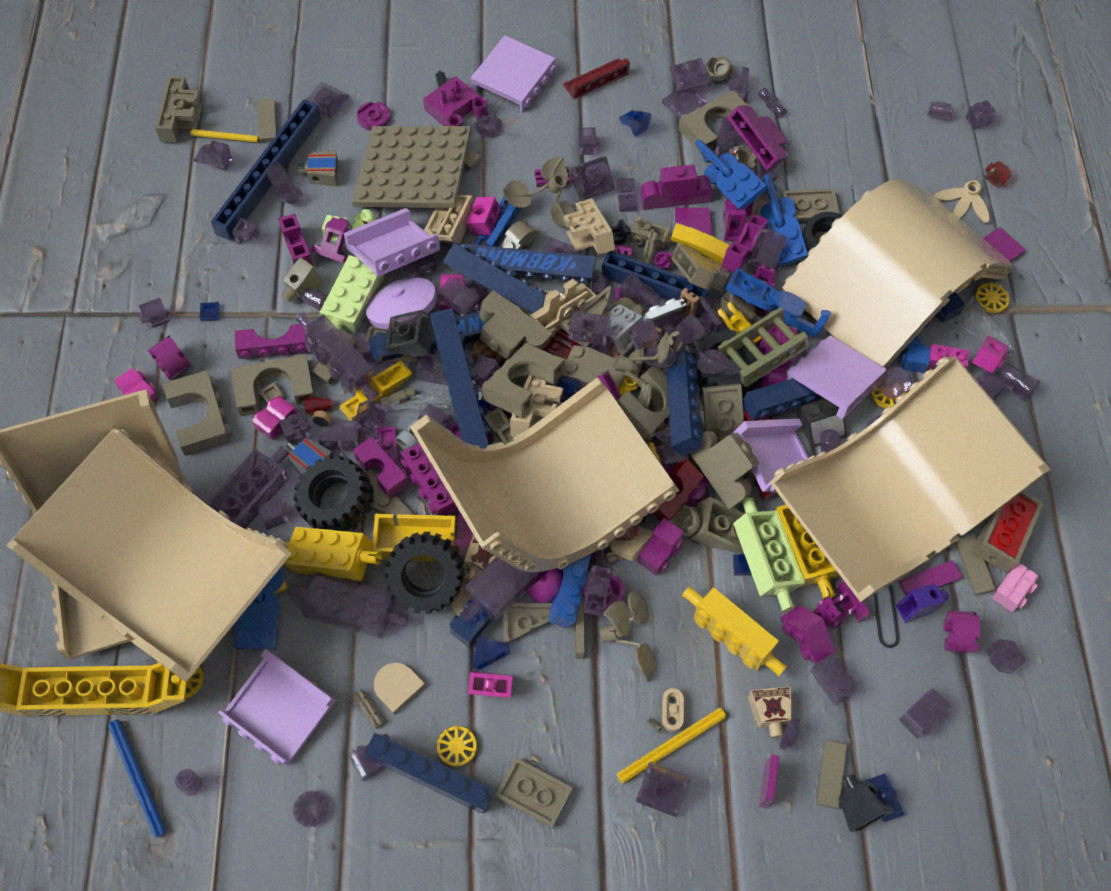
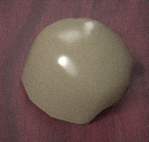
M683 506L682 510L677 511V515L669 521L684 531L683 537L693 535L699 528L700 516L694 508Z

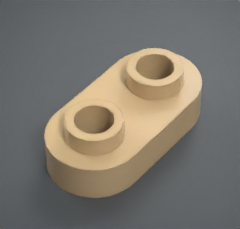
M671 688L666 690L662 697V725L667 731L676 732L681 729L684 722V697L678 689ZM674 698L676 700V703L671 704L669 702V699ZM674 719L676 724L671 725L668 720Z

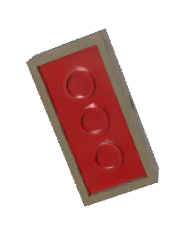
M1022 491L985 520L971 552L1004 572H1008L1017 566L1044 502Z

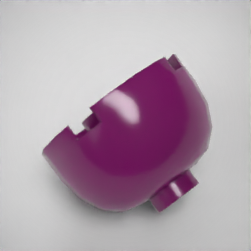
M558 568L547 570L528 588L527 593L539 603L553 601L559 592L564 573Z

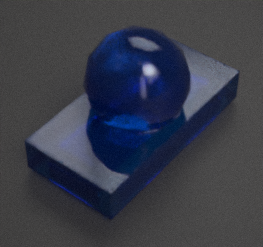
M885 773L865 781L872 782L893 810L892 813L881 819L883 823L905 815L899 804L897 791L891 786Z

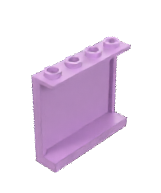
M504 35L470 78L471 89L477 92L482 87L520 105V112L522 113L526 107L530 106L534 96L538 95L540 88L546 85L550 75L555 73V58Z
M407 208L344 233L347 249L377 277L441 250L438 234L429 236L411 220L410 211Z
M830 335L826 340H821L815 349L812 348L805 358L802 357L795 367L792 366L788 370L787 380L794 378L838 406L839 410L836 416L843 420L882 382L887 369Z
M800 419L744 421L734 431V433H739L742 439L751 446L752 453L759 461V465L753 468L752 471L762 492H777L770 484V481L775 477L774 473L780 468L784 467L786 469L793 463L796 465L803 459H809L795 432L802 426Z
M265 649L261 654V657L264 659L225 711L219 710L218 713L223 716L221 720L230 727L234 725L240 729L238 733L242 737L254 740L256 748L262 752L268 751L272 754L270 758L279 765L282 763L290 764L336 700L275 653Z

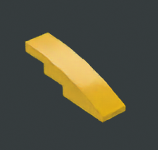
M676 223L671 236V241L680 242L692 247L703 254L704 257L720 264L723 263L726 250L730 246L711 235Z
M399 361L372 377L371 383L357 390L354 397L340 405V410L351 422L380 403V398L389 396L412 376V372L402 361Z

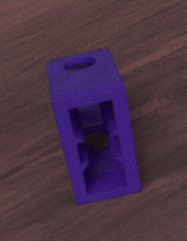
M936 584L911 590L896 604V607L904 622L907 623L935 612L949 599V594L945 589L940 590Z

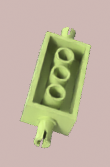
M351 255L348 256L320 311L322 323L330 326L327 333H325V337L329 340L332 338V341L336 340L340 330L357 334L366 316V306L372 296L378 292L385 278L384 274L377 277L357 257Z
M746 498L742 501L746 513L733 524L760 596H777L782 612L790 611L795 606L789 593L798 589L805 582L778 511L758 512L754 498Z

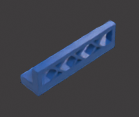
M503 197L499 203L501 208L499 215H503L500 221H496L495 229L491 235H480L474 245H480L482 241L487 240L486 246L498 247L522 208H516L510 204L506 209L504 205L507 200Z

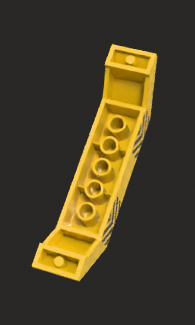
M0 663V712L21 716L155 714L184 702L186 697L187 682L160 663L144 666L25 668Z

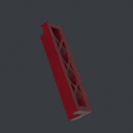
M617 58L565 82L564 88L573 99H576L628 75L630 62L627 58L624 60Z

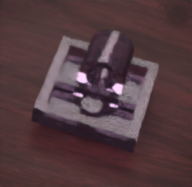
M702 58L670 66V72L679 95L711 87V81Z

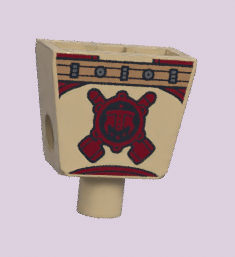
M474 535L463 567L468 570L464 579L470 584H475L479 576L487 580L491 572L496 570L502 561L500 558L482 549Z
M790 686L751 690L748 694V700L757 726L759 728L769 727L772 739L783 737L782 726L788 725L791 721Z

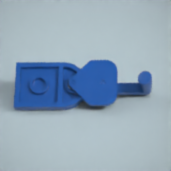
M696 140V147L701 153L705 162L709 160L712 162L706 168L704 175L709 177L711 184H717L720 192L738 210H744L768 190L767 185L746 165L739 163L732 154L726 153L718 157L702 140Z
M766 173L763 176V180L768 187L767 194L770 203L761 207L760 215L768 219L765 237L775 269L806 259L808 251L800 224L794 217L796 208L793 200L789 197L777 199V186L774 184L771 176Z
M736 268L725 288L731 294L745 299L749 304H754L769 312L782 307L785 316L783 322L797 328L801 332L804 331L811 337H817L821 333L829 317L832 315L830 311L822 310L820 312L821 317L816 325L800 317L806 306L803 299L791 292L777 291L772 286L739 268Z
M281 567L235 622L234 649L276 650L280 605L274 593L282 586L283 570Z

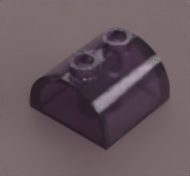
M607 156L572 167L571 177L578 196L583 201L615 190Z
M649 762L635 802L677 818L691 777Z

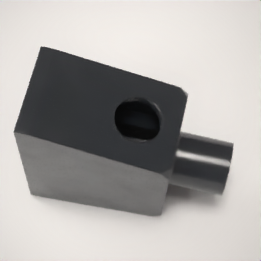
M855 774L843 779L848 791L839 796V801L850 832L861 831L893 812L872 782L859 783Z

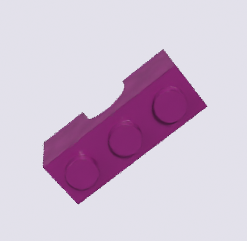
M296 214L278 218L293 264L301 257L313 266L306 241H304Z
M371 437L353 449L355 460L366 472L374 467L384 469L381 474L376 476L379 488L389 499L408 486L407 478L409 476L407 472L396 465L397 462L391 454L387 455L385 448L379 441L376 442Z

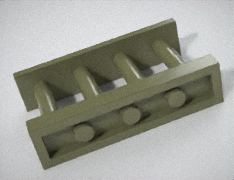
M782 307L770 312L760 321L718 346L722 360L730 356L741 369L739 372L740 378L745 387L809 347L808 336L804 331L795 335L783 322L785 316ZM777 325L789 341L779 345L768 333V330ZM762 336L773 351L763 355L752 342L754 339ZM746 346L757 361L747 365L736 351Z

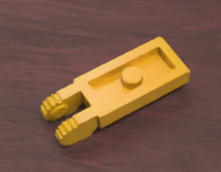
M732 302L727 304L729 310L734 314L732 317L729 318L722 308L718 310L730 330L736 331L737 334L752 326ZM759 336L756 339H754V344L760 339H762V336Z

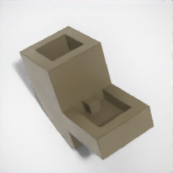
M518 221L505 233L507 237L501 247L522 249L524 245L531 246L539 231L528 222Z

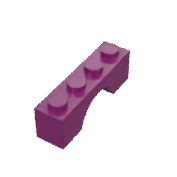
M753 213L751 214L737 242L732 241L727 248L721 267L731 272H735L736 268L741 269L762 239L768 219Z
M310 324L290 325L289 330L277 339L261 338L254 329L236 330L235 351L239 359L266 358L274 355L285 356L293 353L304 354L312 352L313 340Z

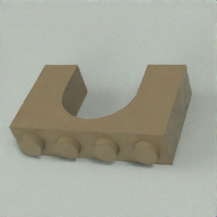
M732 90L715 100H711L708 104L698 107L695 111L683 115L680 118L678 130L698 152L699 150L695 144L698 139L702 140L711 150L716 149L718 137L709 129L705 122L712 118L728 120L727 117L737 106L747 104Z
M525 343L499 370L495 371L488 381L484 382L482 386L483 400L522 418L532 408V392L513 384L511 381L519 376L530 375L554 384L564 374V359Z
M306 354L294 355L284 359L278 358L274 361L258 362L253 365L238 366L231 369L236 405L240 416L259 412L257 390L265 380L272 377H283L292 383L297 405L304 404V399L315 397Z
M653 364L639 377L646 385L650 384L651 400L654 404L655 412L643 407L629 391L617 400V403L643 440L647 439L648 441L656 435L655 429L658 431L665 425L664 420L670 419L667 376L656 364Z
M207 370L163 383L165 395L171 408L191 402H203L209 406L208 415L202 422L176 431L180 448L185 456L230 442L228 434H231L228 423H224L223 420L226 418L223 407H219V403L222 402L219 392L214 390L217 384L214 376L210 377Z

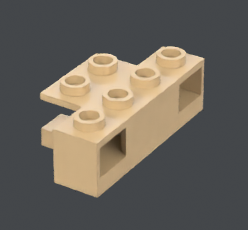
M592 198L575 203L577 212L563 216L567 228H570V231H567L566 234L576 251L585 250L591 246L594 247L597 254H606L609 251L615 250L612 230ZM575 225H581V226L578 227V228H574V227H573V226H575Z
M571 279L563 284L565 288L564 295L560 294L556 289L546 295L544 306L531 314L530 317L542 326L545 323L548 324L545 328L552 332V336H554L557 331L563 329L562 323L597 296L584 283L577 286L578 283Z
M529 375L524 389L532 392V408L522 418L512 414L510 419L511 436L515 437L526 431L563 403L560 402L563 388L551 386L549 382Z

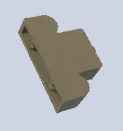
M678 242L671 259L688 281L707 290L712 287L722 291L730 276L725 268L721 267L720 263L702 256L696 249Z
M494 290L483 300L479 317L486 324L482 327L480 340L487 344L491 350L498 352L506 359H510L525 343L541 350L549 344L552 332Z
M702 432L703 447L690 454L728 509H731L750 496L752 486L748 480L742 479V476L758 466L759 461L752 453L751 446L742 439L739 433L736 432L728 435L718 443V438L714 432Z

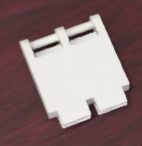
M674 298L667 301L666 305L662 307L656 305L650 308L643 318L646 326L677 314L686 305V303L682 305L684 299L676 301Z

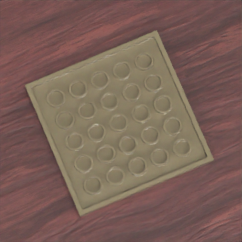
M372 126L352 199L353 207L455 208L472 132L471 126Z

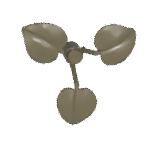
M564 157L553 158L542 166L541 175L549 182L532 193H528L529 190L526 184L518 180L511 181L503 189L505 199L516 208L528 207L530 205L529 197L546 188L551 193H557L555 205L550 209V217L560 227L567 228L563 216L575 213L573 207L567 201L562 200L558 202L562 194L561 189L568 180Z
M665 332V335L662 337L658 346V353L655 356L644 357V347L639 346L634 352L629 354V358L617 355L614 362V370L625 372V376H629L642 385L638 401L646 409L651 398L650 384L646 385L644 381L636 376L640 373L643 360H658L659 364L664 363L669 352V332Z
M632 590L628 595V607L625 602L617 601L611 604L603 615L612 624L602 626L600 636L605 643L616 641V644L622 643L636 646L635 658L646 682H648L655 668V657L648 644H642L641 646L639 642L622 640V637L627 636L630 632L631 621L636 619L639 624H644L648 618V607L644 597L638 590Z

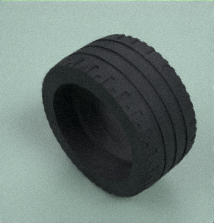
M829 211L821 212L808 220L802 233L808 252L819 244L812 235L817 232H829L832 228V223L837 218L840 219L843 216L842 214Z

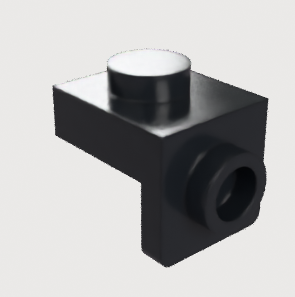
M620 219L618 226L610 227L613 233L614 245L626 243L627 236L629 235L628 225L625 224L623 219Z

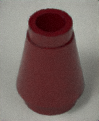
M309 397V399H304L305 413L311 414V416L315 411L333 409L331 398Z

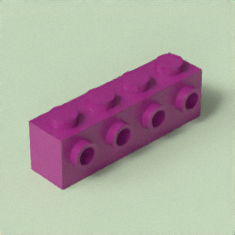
M420 443L402 451L400 463L405 471H409V478L412 484L419 487L418 493L422 500H427V507L432 515L448 516L458 511V507Z

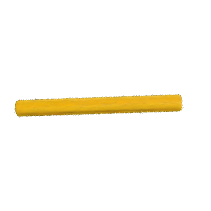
M716 709L617 773L619 781L622 784L626 783L724 720L726 714L723 709Z

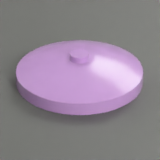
M406 278L395 281L383 287L372 296L366 306V315L373 326L381 329H393L394 321L410 325L423 318L432 310L437 301L436 289L432 282L424 278Z

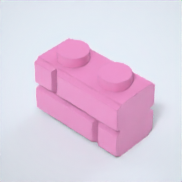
M1018 563L1017 566L1010 570L992 596V599L1002 604L1009 611L1013 612L1017 607L1021 609L1028 600L1025 598L1026 594H1031L1038 584L1035 581L1038 575L1028 570L1021 563Z

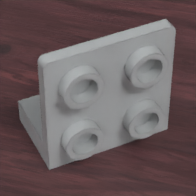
M620 304L600 320L596 331L612 339L618 352L622 355L649 332L641 315Z

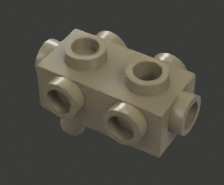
M641 216L635 217L634 225L631 224L629 228L630 240L634 244L646 245L649 232L654 231L659 234L657 241H655V250H664L665 245L669 246L671 241L669 227L643 220Z

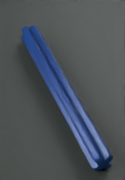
M116 719L111 721L108 726L153 835L159 838L166 834V828L122 723Z

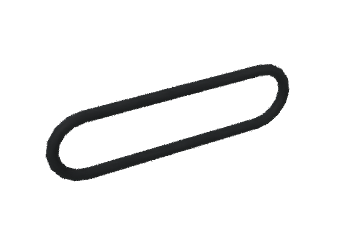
M889 585L896 641L892 645H888L882 640L876 593L873 597L879 641L883 646L892 648L898 644L899 634L893 589Z

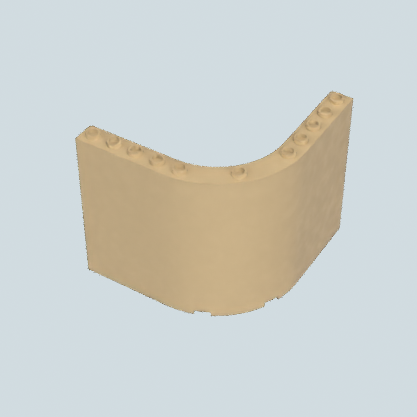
M892 179L871 192L867 191L862 196V199L853 205L840 219L837 218L832 223V228L829 232L821 236L820 243L808 252V257L805 261L798 264L796 272L785 280L786 284L782 288L786 292H791L803 299L806 303L804 309L817 321L821 317L820 312L822 310L830 311L832 315L829 317L824 328L842 343L887 369L936 313L949 302L950 299L948 297L952 293L956 292L958 294L970 284L972 279L975 281L980 278L1002 280L1015 265L924 187L901 179Z
M945 356L936 363L937 367L934 370L930 369L923 374L922 377L924 379L922 381H917L908 388L910 391L906 395L902 394L895 400L896 404L893 407H887L882 412L883 415L859 434L853 433L847 438V442L827 453L823 451L817 456L813 455L807 460H801L796 465L793 463L786 469L784 467L780 468L774 473L775 477L770 481V484L860 602L914 571L922 563L924 564L959 540L957 535L963 536L968 531L974 529L1051 470L956 356L949 358Z
M599 378L594 379L535 425L513 437V441L507 444L500 442L488 445L486 449H480L479 446L464 442L429 415H425L410 427L481 548L513 567L526 572H541L555 568L563 569L568 564L598 549L606 548L611 540L622 536L626 529L640 523L644 516L655 512L659 505L673 499L679 491Z
M146 389L0 430V465L6 468L8 478L14 480L17 492L22 493L25 504H29L34 515L112 429L125 430L131 436L130 440L134 444L138 442L147 449L146 454L149 457H156L163 463L161 467L164 470H171L178 476L176 479L178 482L187 484L184 474L180 472L179 460ZM51 581L54 587L51 595L56 604V607L53 608L54 616L57 619L55 631L59 637V641L56 643L57 649L60 654L63 653L67 660L130 641L107 624L109 620L107 617L104 616L101 619Z
M112 429L6 546L101 619L104 616L109 619L107 624L183 681L187 682L292 553L286 549L288 545L280 538L276 539L271 535L267 536L265 533L261 534L250 528L246 530L228 520L229 517L221 510L216 512L196 497L189 485L178 482L176 480L178 476L169 469L167 471L161 467L163 463L154 456L152 458L146 454L147 449L138 442L134 444L130 440L131 436L125 430Z

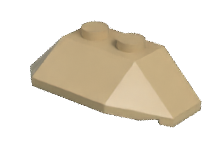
M458 195L455 208H436L424 231L429 236L438 234L439 242L461 243L468 228L466 221L471 212L472 195Z

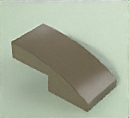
M497 408L483 417L485 423L500 442L507 444L513 441L514 436H511L510 422L501 408Z

